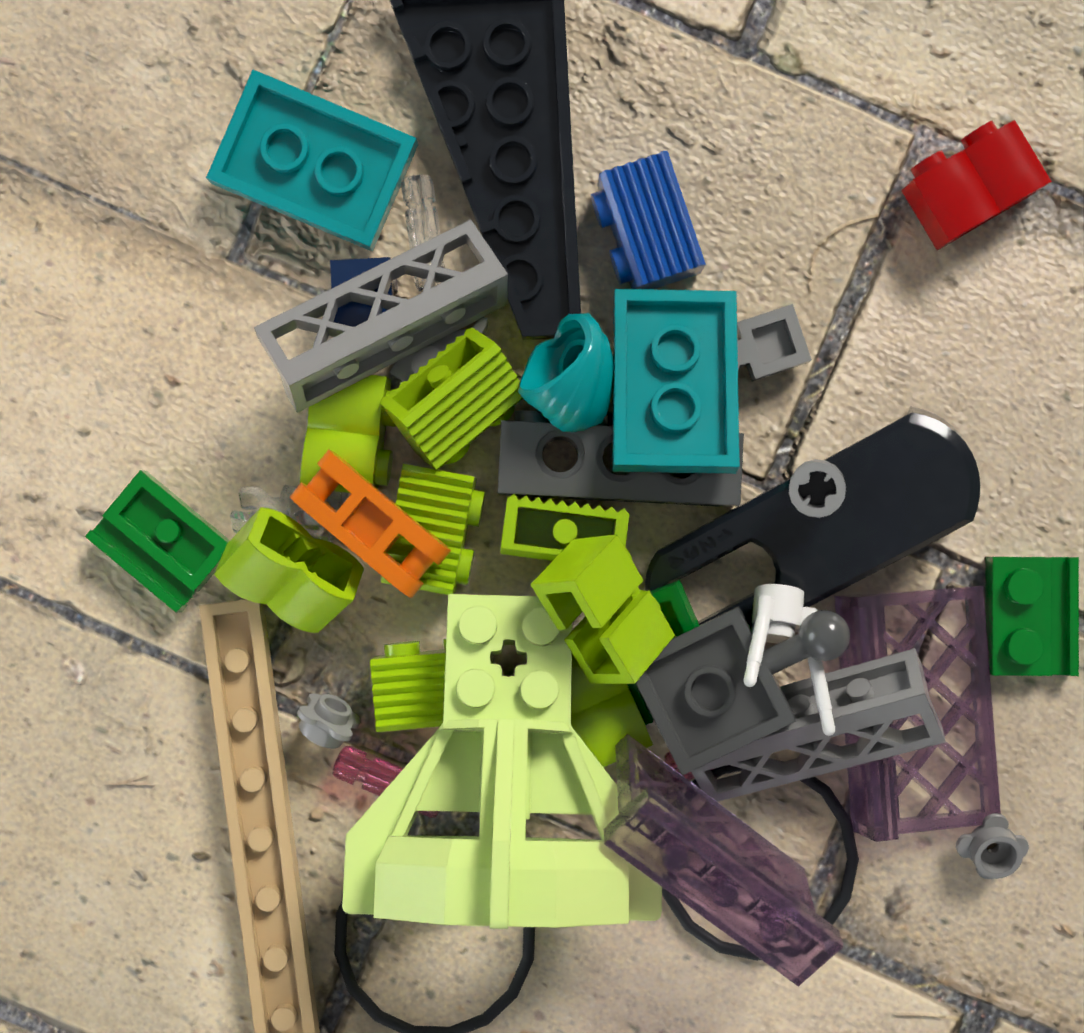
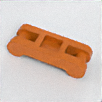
M328 449L317 463L321 469L308 485L301 482L290 495V498L395 588L409 598H412L422 587L423 582L420 578L433 562L440 565L451 550L360 475L344 459ZM340 484L351 494L341 507L335 510L326 500ZM400 536H403L415 546L402 563H399L387 553Z

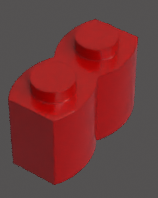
M993 120L989 121L961 140L965 148L964 150L949 158L940 150L910 170L915 178L901 191L937 251L1017 205L1052 182L1015 120L997 129Z

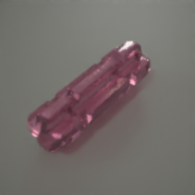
M345 746L338 754L332 774L335 778L352 785L356 781L363 783L361 789L380 796L404 769L377 757L373 761L366 758L367 753L351 746ZM418 811V813L430 818H436L440 811Z

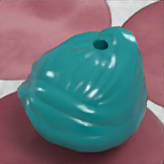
M590 313L568 314L563 318L557 327L554 339L536 345L528 358L519 384L518 393L528 404L538 409L553 426L562 432L585 431L602 423L607 414L611 399L614 376L613 354L608 337Z

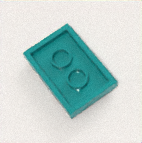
M252 69L206 179L217 187L373 252L416 152L418 141L417 138Z
M615 289L613 297V472L736 474L740 467L737 291Z

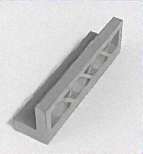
M470 219L255 326L254 329L259 341L280 374L287 397L298 413L506 306L508 273ZM466 243L480 262V264L464 272L441 267L446 253ZM405 274L426 279L423 292L411 299L387 295L391 282ZM351 301L372 306L368 320L355 327L333 322L338 308ZM295 329L317 333L313 348L290 360L287 359L276 340ZM328 336L334 337L327 341Z
M916 649L825 673L835 725V733L831 736L825 735L822 730L811 678L780 686L796 717V722L691 771L709 803L945 743L944 731L929 697L922 663ZM920 714L924 725L905 730L889 727L893 720ZM845 733L860 737L856 743L845 746L828 743L832 737ZM785 749L801 753L798 758L784 762L769 758L772 753ZM731 765L743 770L739 774L716 779L710 769Z

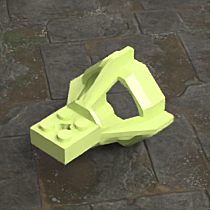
M448 594L443 723L346 834L342 907L346 913L374 915L373 918L438 925L490 926V929L629 924V920L656 921L661 917L662 841L572 728V652L564 641L572 631V624L566 630H558L538 596ZM505 645L515 646L517 654L527 657L526 665L516 666L515 676H503L501 666L491 664L492 656L501 654ZM418 811L480 812L479 836L408 835ZM530 813L592 815L602 840L526 837V819L530 820Z

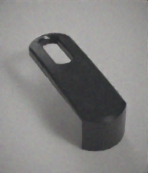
M910 406L907 415L824 459L837 466L843 474L846 484L845 499L839 509L831 515L817 518L809 517L799 512L790 499L789 484L791 478L660 548L649 564L645 579V591H653L678 581L752 542L762 547L772 558L776 574L775 582L771 584L789 585L803 590V607H810L974 521L980 499V476L976 460L965 440L951 424L934 413ZM810 472L809 483L799 485L800 495L803 499L807 495L811 496L810 504H825V495L836 491L835 481L832 477L828 481H824L825 472ZM754 592L698 621L699 625L739 606L752 631Z

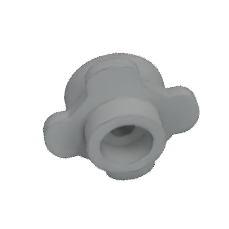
M309 694L306 700L308 705L300 706L297 712L301 719L299 723L301 733L311 742L325 748H338L342 745L343 741H349L353 735L351 728L356 729L361 723L358 715L352 712L351 707L344 700L329 694Z
M998 813L987 815L983 819L982 825L978 826L971 834L961 835L956 842V850L963 858H970L976 866L977 873L984 879H999L1013 874L1020 867L1022 859L1026 856L1029 849L1025 837L1015 835L1008 828L1009 823L1006 817ZM997 843L995 847L987 849L990 844Z

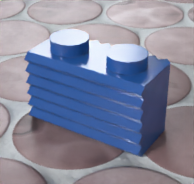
M661 151L656 155L640 158L634 162H628L622 166H616L611 170H604L599 173L598 192L591 194V201L601 229L610 226L616 240L617 248L609 250L619 284L629 282L631 289H656L701 274L706 263L668 151Z

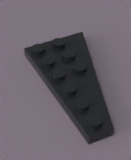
M389 0L481 235L508 273L507 301L522 339H554L557 327L563 318L568 314H581L564 0Z

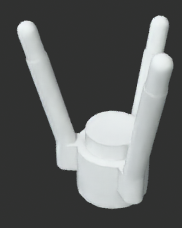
M764 584L755 588L752 615L753 634L744 675V684L747 687H753L757 682L765 643L779 644L795 636V632H799L803 620L811 613L817 611L816 608L803 607V590L782 584ZM808 657L822 730L825 735L831 736L835 733V725L823 662Z

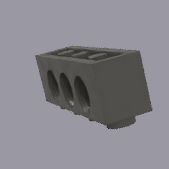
M515 411L514 421L501 420L498 475L499 495L511 496L515 494V496L715 507H737L741 504L744 433H739L740 467L736 474L691 473L687 478L680 479L671 476L668 472H631L626 475H615L608 471L603 463V452L607 446L613 444V426H609L610 416L607 415L602 423L585 431L562 432L553 426L540 411ZM565 440L574 446L577 452V462L573 468L566 472H555L545 465L542 457L543 451L552 441Z

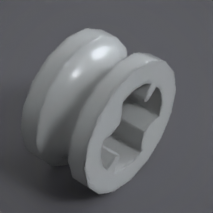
M814 459L804 462L795 470L790 479L789 495L791 502L799 512L809 517L820 518L831 515L839 509L845 499L846 484L843 474L836 465L826 460ZM810 472H825L824 481H828L831 477L835 481L836 491L825 495V504H810V495H807L804 499L800 495L799 485L809 483Z

